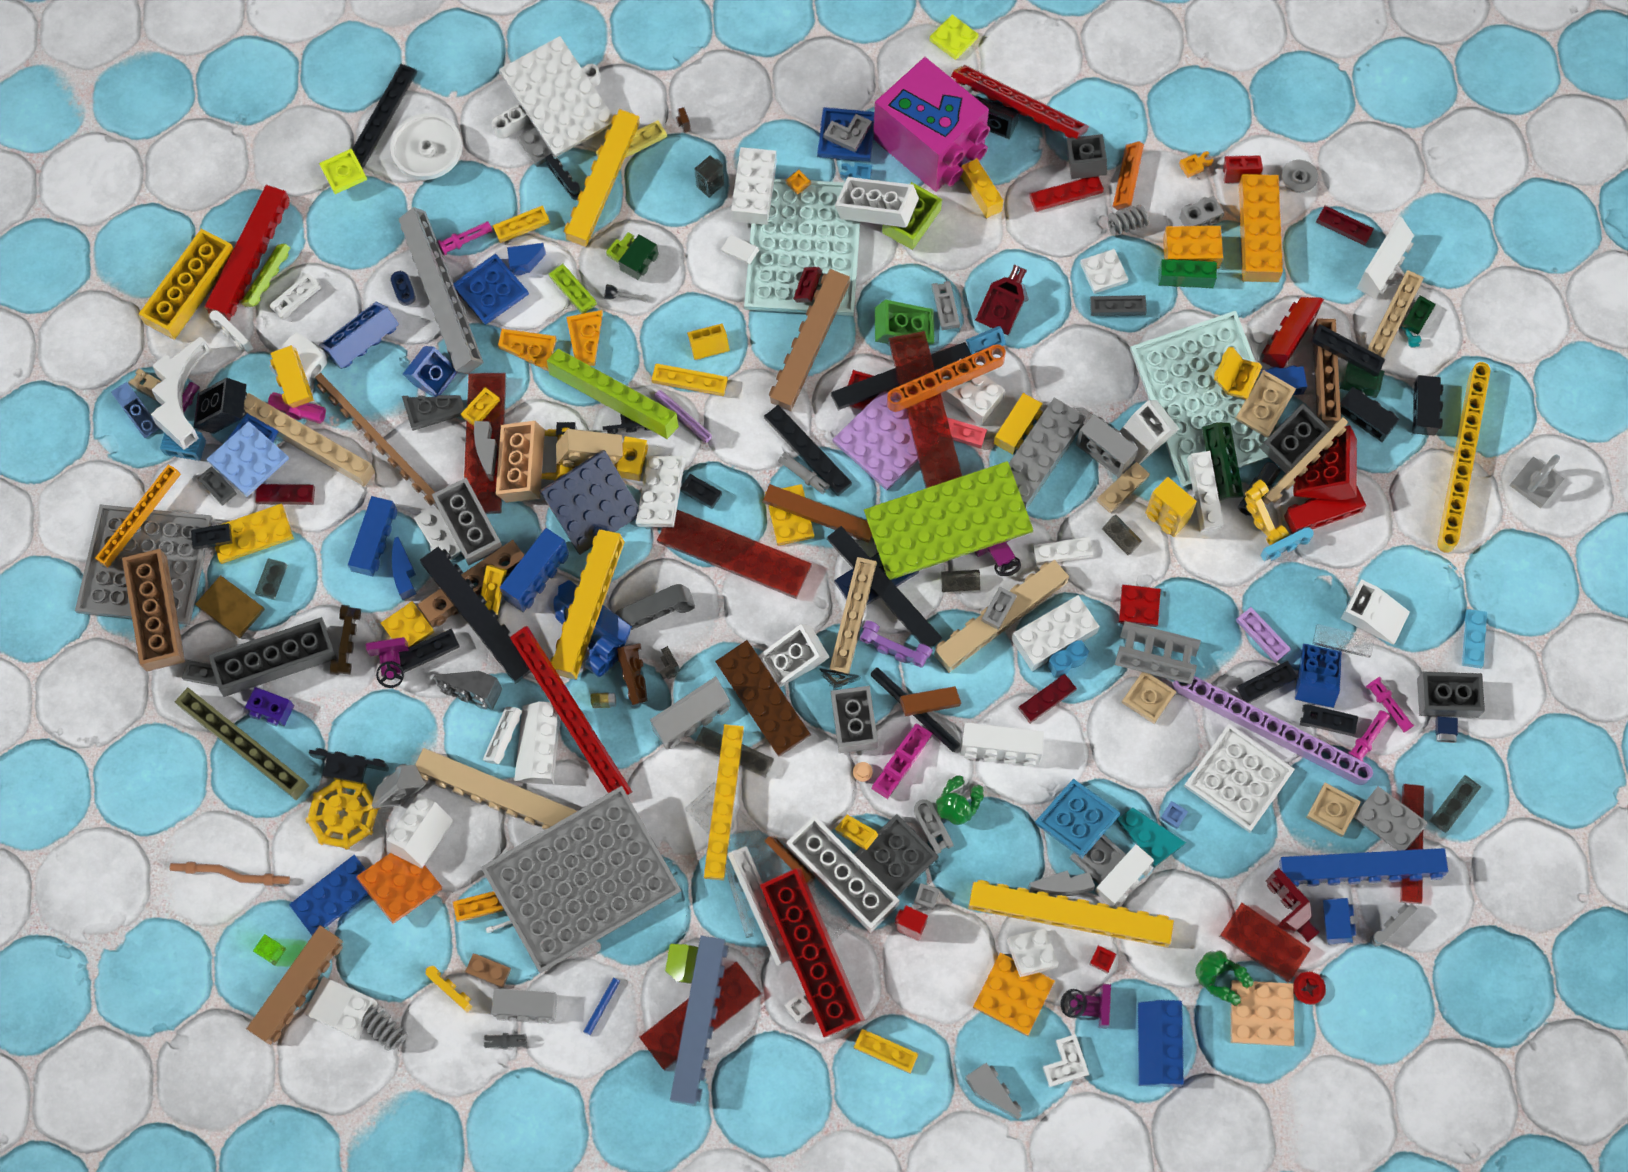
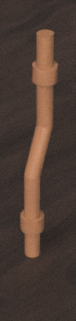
M196 862L170 864V871H183L186 874H195L196 872L220 873L240 883H264L265 886L290 883V876H274V874L267 873L265 875H242L222 865L196 864Z

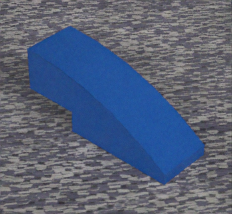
M399 537L394 538L392 548V571L399 595L402 600H405L417 594L410 580L416 573Z

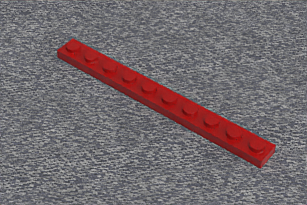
M525 626L510 636L513 644L606 791L610 793L622 786L627 795L632 793L629 785L529 627Z

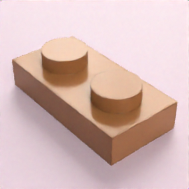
M473 953L465 973L503 988L511 968Z

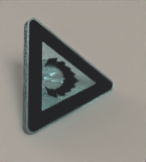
M822 668L818 671L829 682V686H833V690H841L842 686L858 681L861 678L859 675L845 674Z

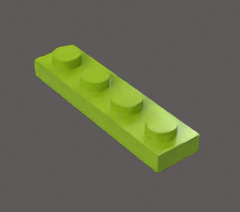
M278 244L240 302L243 306L254 307L260 302L261 294L268 289L271 278L279 272L278 267L289 255L290 247L287 244Z

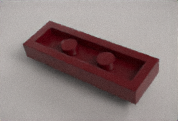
M1324 205L1316 220L1317 224L1364 246L1374 228Z
M261 484L257 488L256 503L314 505L315 486L311 484Z
M1063 674L1020 705L1018 709L1031 724L1074 693L1077 688L1067 675Z

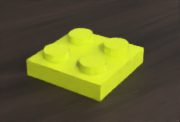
M952 14L929 36V41L956 60L978 39L979 34Z
M352 148L319 163L334 194L367 180Z

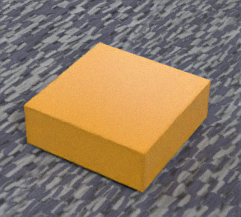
M800 170L785 180L786 184L797 195L811 185V181Z

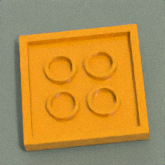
M1000 952L973 1008L1028 1036L1055 980L1041 973L1020 977L1014 960Z

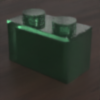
M1348 362L1344 368L1339 389L1350 391L1354 387L1363 391L1366 396L1376 398L1380 392L1385 371L1381 370L1379 375L1375 377Z

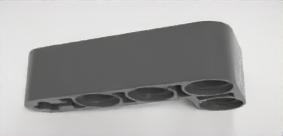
M675 584L617 610L615 614L632 626L631 630L673 611H678L679 613L689 612L695 608L690 589L682 584Z

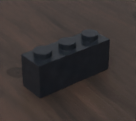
M1418 375L1414 381L1412 434L1435 436L1438 430L1442 429L1443 419L1440 418V412L1443 409V401H1440V395L1443 394V384H1441V377Z
M1354 387L1351 388L1340 402L1342 415L1381 442L1386 439L1399 421V418L1393 412L1387 411L1377 401L1371 400L1363 391Z

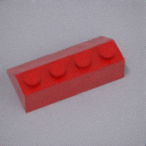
M1300 297L1297 303L1293 302L1289 309L1290 315L1288 317L1284 316L1280 323L1282 328L1280 331L1276 330L1271 338L1273 342L1271 345L1267 344L1264 348L1262 362L1279 369L1286 366L1316 318L1324 301L1323 298Z

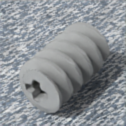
M1142 205L1130 207L1129 210L1123 209L1122 212L1110 213L1108 216V226L1112 236H1115V230L1122 234V228H1124L1125 232H1129V226L1132 230H1135L1136 224L1139 228H1142V222L1146 226L1149 225L1147 212Z
M377 1006L365 1016L362 1027L368 1028L367 1032L373 1034L374 1039H379V1044L385 1045V1050H393L406 1039L408 1034L400 1035L402 1028L399 1027L395 1030L396 1022L394 1021L389 1024L388 1022L391 1017L383 1018L385 1011L382 1010L378 1013L379 1006Z

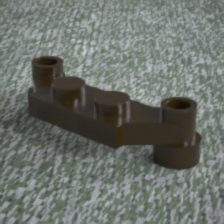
M341 605L339 619L344 620L338 652L339 660H331L330 675L351 674L352 663H348L349 653L352 654L354 649L352 636L356 635L357 632L355 621L360 620V608H351L350 605Z

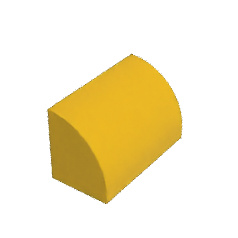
M723 323L687 332L694 360L730 351Z

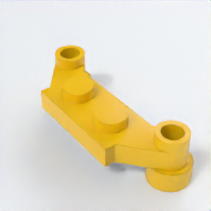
M1258 480L1252 485L1251 489L1245 492L1246 497L1244 499L1247 503L1248 511L1254 518L1255 526L1264 532L1267 536L1268 544L1272 545L1290 535L1284 526L1274 527L1261 499L1262 496L1269 492V489L1262 480Z

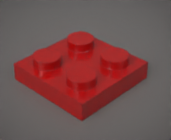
M1122 584L1119 623L1124 624L1127 621L1143 626L1157 627L1161 589Z

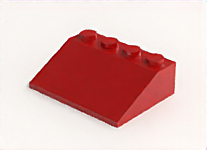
M1350 425L1345 426L1346 431L1340 437L1335 436L1332 439L1334 443L1326 451L1322 449L1319 452L1321 456L1313 464L1310 462L1306 466L1308 470L1301 477L1297 475L1294 478V496L1336 501L1356 497L1357 438Z

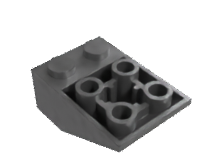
M481 671L439 674L433 677L442 693L449 696L451 694L457 695L458 699L466 703L472 701L476 703L477 707L484 710L487 708L493 710L502 691L497 677Z

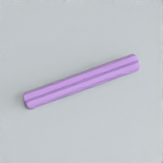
M662 390L655 393V399L664 407L677 413V419L704 443L711 440V433Z

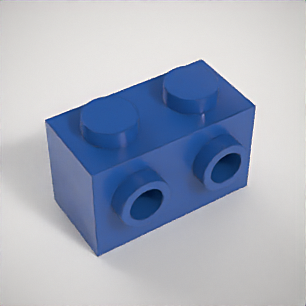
M1348 898L1323 900L1328 944L1353 943L1352 936H1356L1355 924H1351L1350 916H1354L1353 904H1349Z

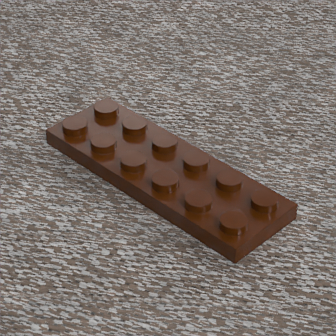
M748 640L715 661L778 757L811 736Z

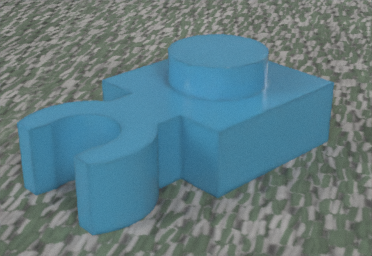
M847 163L842 164V169L847 170V172H840L841 178L853 177L871 180L872 165L855 163L854 167H851Z

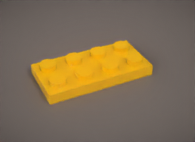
M281 503L223 523L231 525L232 544L215 546L219 562L223 564L294 539L283 504Z

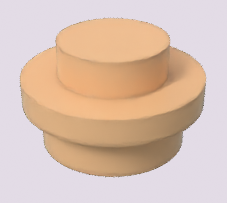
M860 762L855 765L853 775L856 780L866 782L872 777L873 770L868 763Z

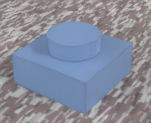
M1171 801L1160 819L1178 829L1188 811Z

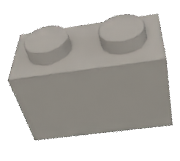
M402 764L395 769L396 771L383 779V782L376 788L372 802L373 809L401 806L425 786L416 765Z

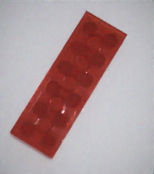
M737 961L724 971L723 978H719L718 986H721L720 997L715 999L714 1006H717L716 1019H712L710 1026L714 1027L713 1032L762 995ZM689 998L639 1036L663 1070H666L678 1059Z

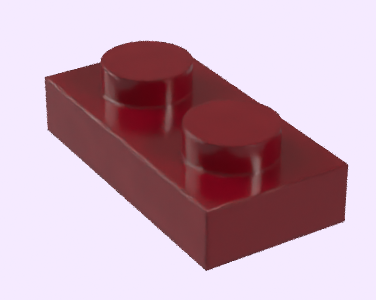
M804 267L793 298L797 303L812 302L822 274V270L819 267Z

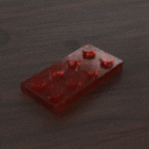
M1242 902L1219 936L1287 983H1290L1311 948Z

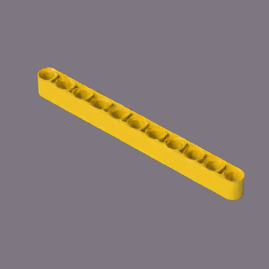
M1484 362L1476 363L1468 377L1437 542L1439 550L1444 553L1451 552L1460 539L1490 377V367ZM1464 437L1468 438L1471 442L1466 441ZM1461 454L1466 455L1467 458H1463ZM1458 471L1463 472L1464 475H1460ZM1455 488L1460 489L1461 492H1457ZM1451 505L1457 506L1458 510L1454 509ZM1448 522H1452L1455 527L1450 526ZM1445 539L1450 540L1452 544H1448Z

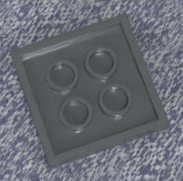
M896 814L877 832V838L867 850L861 847L854 855L898 897L939 856Z

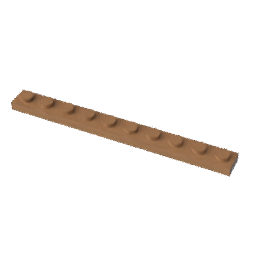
M319 373L315 377L318 382L316 385L323 394L326 392L331 403L334 406L338 404L341 407V413L346 418L350 417L353 420L352 424L358 431L362 429L365 433L363 434L370 443L374 442L377 445L375 448L382 456L385 454L388 457L387 461L393 468L398 467L401 470L399 472L406 481L409 479L413 483L411 486L417 493L422 492L425 495L423 497L430 506L434 505L437 508L432 494L436 492L325 376Z

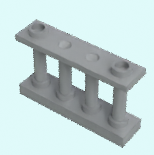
M1127 621L1124 622L1120 638L1126 639L1125 647L1119 646L1115 665L1192 684L1197 665L1190 664L1191 656L1196 657L1201 640ZM1134 641L1145 644L1144 652L1133 649ZM1153 646L1163 648V656L1152 654ZM1172 651L1183 653V660L1171 659Z

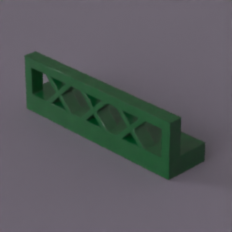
M1216 422L1203 426L1202 432L1205 449L1211 453L1219 501L1228 498L1244 497L1231 424Z

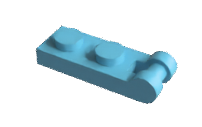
M1304 528L1264 548L1260 556L1264 561L1271 559V561L1281 556L1282 552L1286 550L1291 552L1296 549L1300 543L1303 545L1308 544L1314 532L1311 528Z

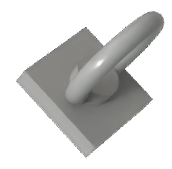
M1533 456L1509 486L1541 508L1564 480L1563 477L1552 470L1559 462L1560 456H1552L1546 465Z

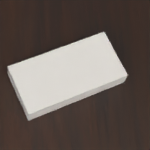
M730 234L721 250L750 265L759 248Z

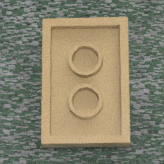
M1263 370L1255 382L1248 399L1244 401L1236 415L1235 420L1268 438L1296 388Z

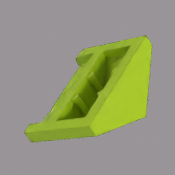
M670 944L665 971L677 982L692 983L698 947L686 944Z

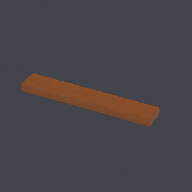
M769 484L762 503L833 530L842 526L850 536L868 543L870 542L872 533L866 520Z

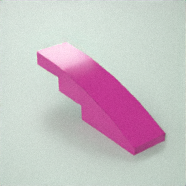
M916 723L896 749L895 754L884 767L883 772L874 782L871 789L888 799L911 768L933 733Z

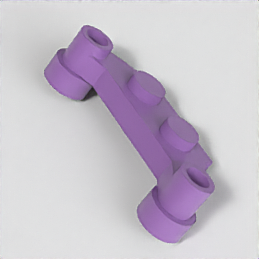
M866 620L863 626L864 630L859 638L862 642L871 643L877 648L878 652L885 655H893L900 662H912L914 665L923 668L927 658H930L933 652L930 647L919 644L916 651L878 635L877 632L880 626Z

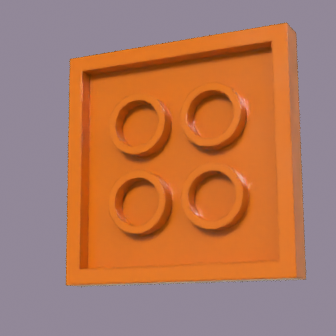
M389 853L357 876V880L392 924L442 890L440 883L425 865L423 868H420L392 853Z

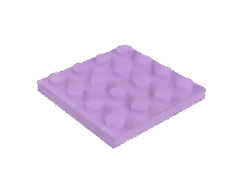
M885 391L871 401L833 438L832 442L887 491L938 441V437L907 409L898 412L889 410L887 407L888 393Z

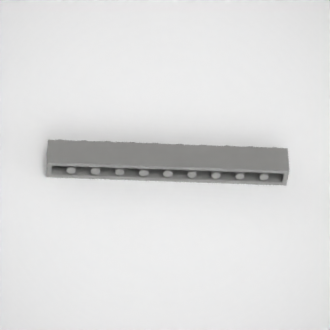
M413 207L399 218L401 230L407 240V246L410 248L418 275L424 285V291L427 293L435 320L441 330V336L447 346V352L450 354L453 362L452 365L457 372L469 374L483 364L482 357L426 211Z

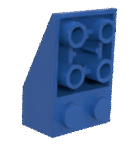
M1303 643L1296 681L1295 700L1334 708L1340 693L1341 651Z

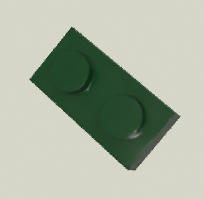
M1420 295L1402 327L1418 335L1436 304Z

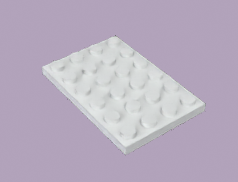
M561 36L499 69L505 82L555 158L612 126L613 115Z

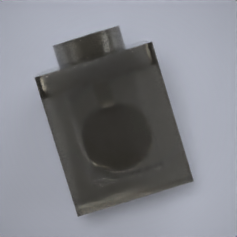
M667 646L661 649L663 656L660 657L665 666V669L660 671L663 680L675 677L678 674L677 672L680 671L675 658Z

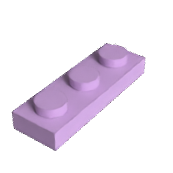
M1252 607L1236 619V622L1275 663L1290 652L1291 648Z

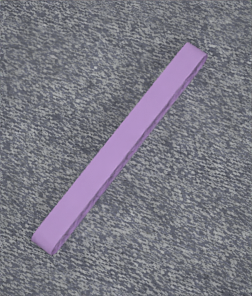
M1194 676L1192 684H1187V686H1181L1176 680L1173 682V689L1178 694L1354 784L1364 785L1373 775V770L1367 763ZM1196 689H1202L1205 695H1199ZM1214 698H1220L1223 704L1215 703ZM1231 707L1239 708L1240 713H1234ZM1249 716H1255L1258 722H1252ZM1267 725H1273L1276 731H1270ZM1285 734L1292 735L1294 741L1286 739ZM1303 743L1310 744L1312 750L1305 749ZM1321 752L1327 753L1330 759H1324ZM1339 762H1345L1348 768H1342ZM1358 771H1363L1366 778L1360 777Z

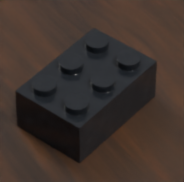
M226 377L199 392L193 428L215 434L243 419L247 384Z

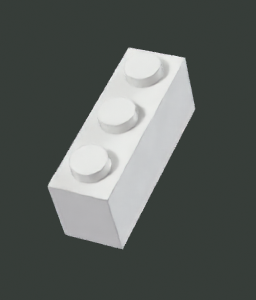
M1135 844L1096 887L1094 892L1112 908L1116 904L1120 906L1127 898L1126 892L1129 889L1133 891L1140 884L1138 879L1142 875L1146 877L1153 869L1151 865L1154 859Z

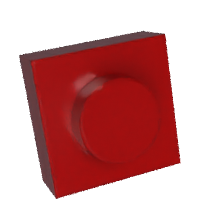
M1098 945L1089 965L1108 974L1117 954Z

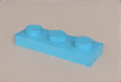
M1466 610L1462 666L1480 669L1484 666L1487 612Z

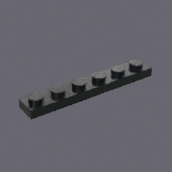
M779 405L764 415V419L824 482L829 484V488L837 496L852 485L848 477Z

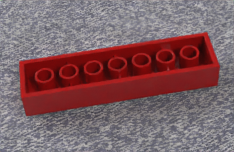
M795 868L760 884L823 1037H829L865 1021L802 870Z

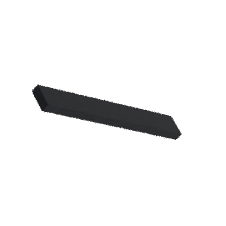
M404 64L399 65L352 148L362 169L365 167L417 74L416 69Z
M966 342L835 390L831 392V397L837 409L841 410L878 396L885 391L888 392L972 354Z
M842 526L827 537L829 543L853 569L855 568L857 557L872 560ZM876 565L871 584L873 592L920 644L932 648L942 640L940 634Z

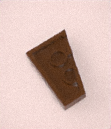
M641 643L617 648L618 661L623 669V679L627 684L628 697L632 705L648 701L645 678L641 675L643 660L639 659L638 651L641 650Z

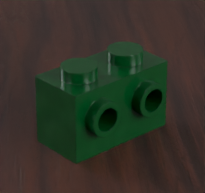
M638 234L618 261L620 270L639 280L641 276L647 273L651 262L657 259L659 255L657 244Z

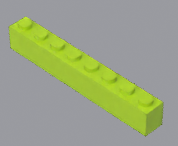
M557 349L548 358L547 365L551 376L658 435L668 439L679 427L677 413L566 352Z

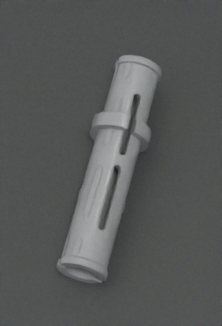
M786 452L782 454L783 458L780 456L778 462L802 478L808 486L811 485L821 494L826 492L824 488L826 490L829 488V484L820 479L817 473L809 471Z

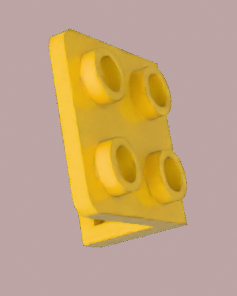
M1229 346L1222 356L1219 367L1215 371L1214 380L1227 395L1247 400L1262 365L1257 362L1244 360L1233 347Z

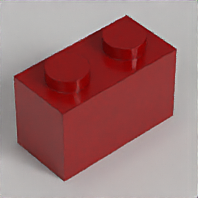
M906 905L904 910L900 909L896 916V931L919 941L927 924L928 915Z

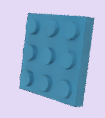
M1073 778L1038 817L1035 823L1082 859L1120 816V812Z

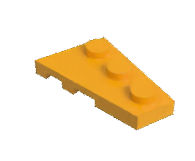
M602 310L566 317L574 357L589 366H594L596 363L603 317Z
M501 329L498 346L500 349L549 372L547 360L554 353L557 339L553 335Z

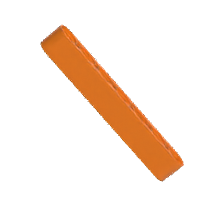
M993 345L890 390L887 395V407L893 412L901 411L995 370L1004 364L1005 348L1001 345ZM997 354V355H1000L1001 357H1000V358H995V357H993V355ZM982 362L984 363V365H978L976 363ZM965 369L967 370V372L962 373L959 370ZM947 376V377H950L951 379H949V380H944L942 377ZM932 384L933 387H927L925 385ZM915 391L917 394L911 395L908 392ZM897 398V399H899L900 401H899V402H893L892 399Z

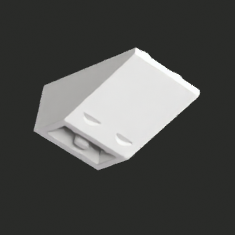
M1148 400L1131 416L1120 432L1124 438L1133 441L1137 448H1139L1135 462L1141 464L1174 435L1179 428L1157 400Z
M1361 579L1341 619L1394 645L1410 611L1379 587Z

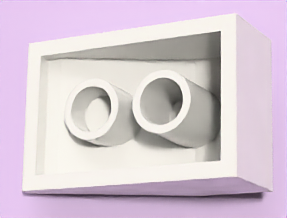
M800 624L758 655L779 688L813 670L830 658L812 626Z
M323 977L304 1014L358 1040L364 1030L362 1027L363 1019L376 1007L377 1002L362 993Z

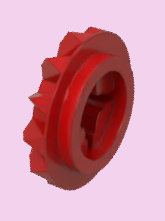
M1303 972L1293 982V993L1305 1005L1316 1004L1324 998L1326 985L1318 974ZM1306 983L1309 986H1317L1311 991L1312 994H1309L1308 991H1302L1306 987Z

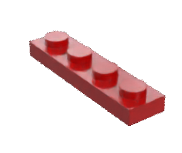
M1099 176L1086 177L1030 193V200L1035 212L1101 194L1104 188Z

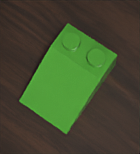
M890 300L882 301L875 307V342L891 345L934 344V309Z

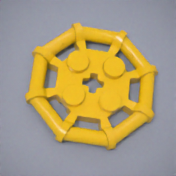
M335 780L312 794L313 799L308 817L305 820L311 827L320 845L326 844L349 850L351 846L374 833L373 827L380 808L373 809L372 802L374 798L368 790L366 783L357 784ZM343 788L356 790L354 795L344 794ZM337 789V795L331 796L329 800L324 798V796ZM362 795L368 806L362 807L358 799ZM320 802L325 804L322 815H316ZM345 809L348 815L340 819L338 813ZM364 813H369L365 826L362 824ZM322 821L328 828L324 833L318 825ZM358 828L362 830L354 836H352L351 838H349V834L352 830ZM333 833L343 835V840L332 838L331 835Z

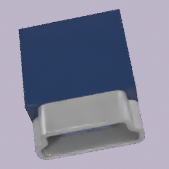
M1438 716L1435 719L1436 742H1457L1458 718Z

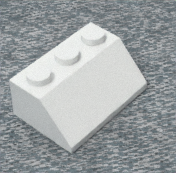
M418 793L387 838V851L423 868L453 823V819L435 801Z

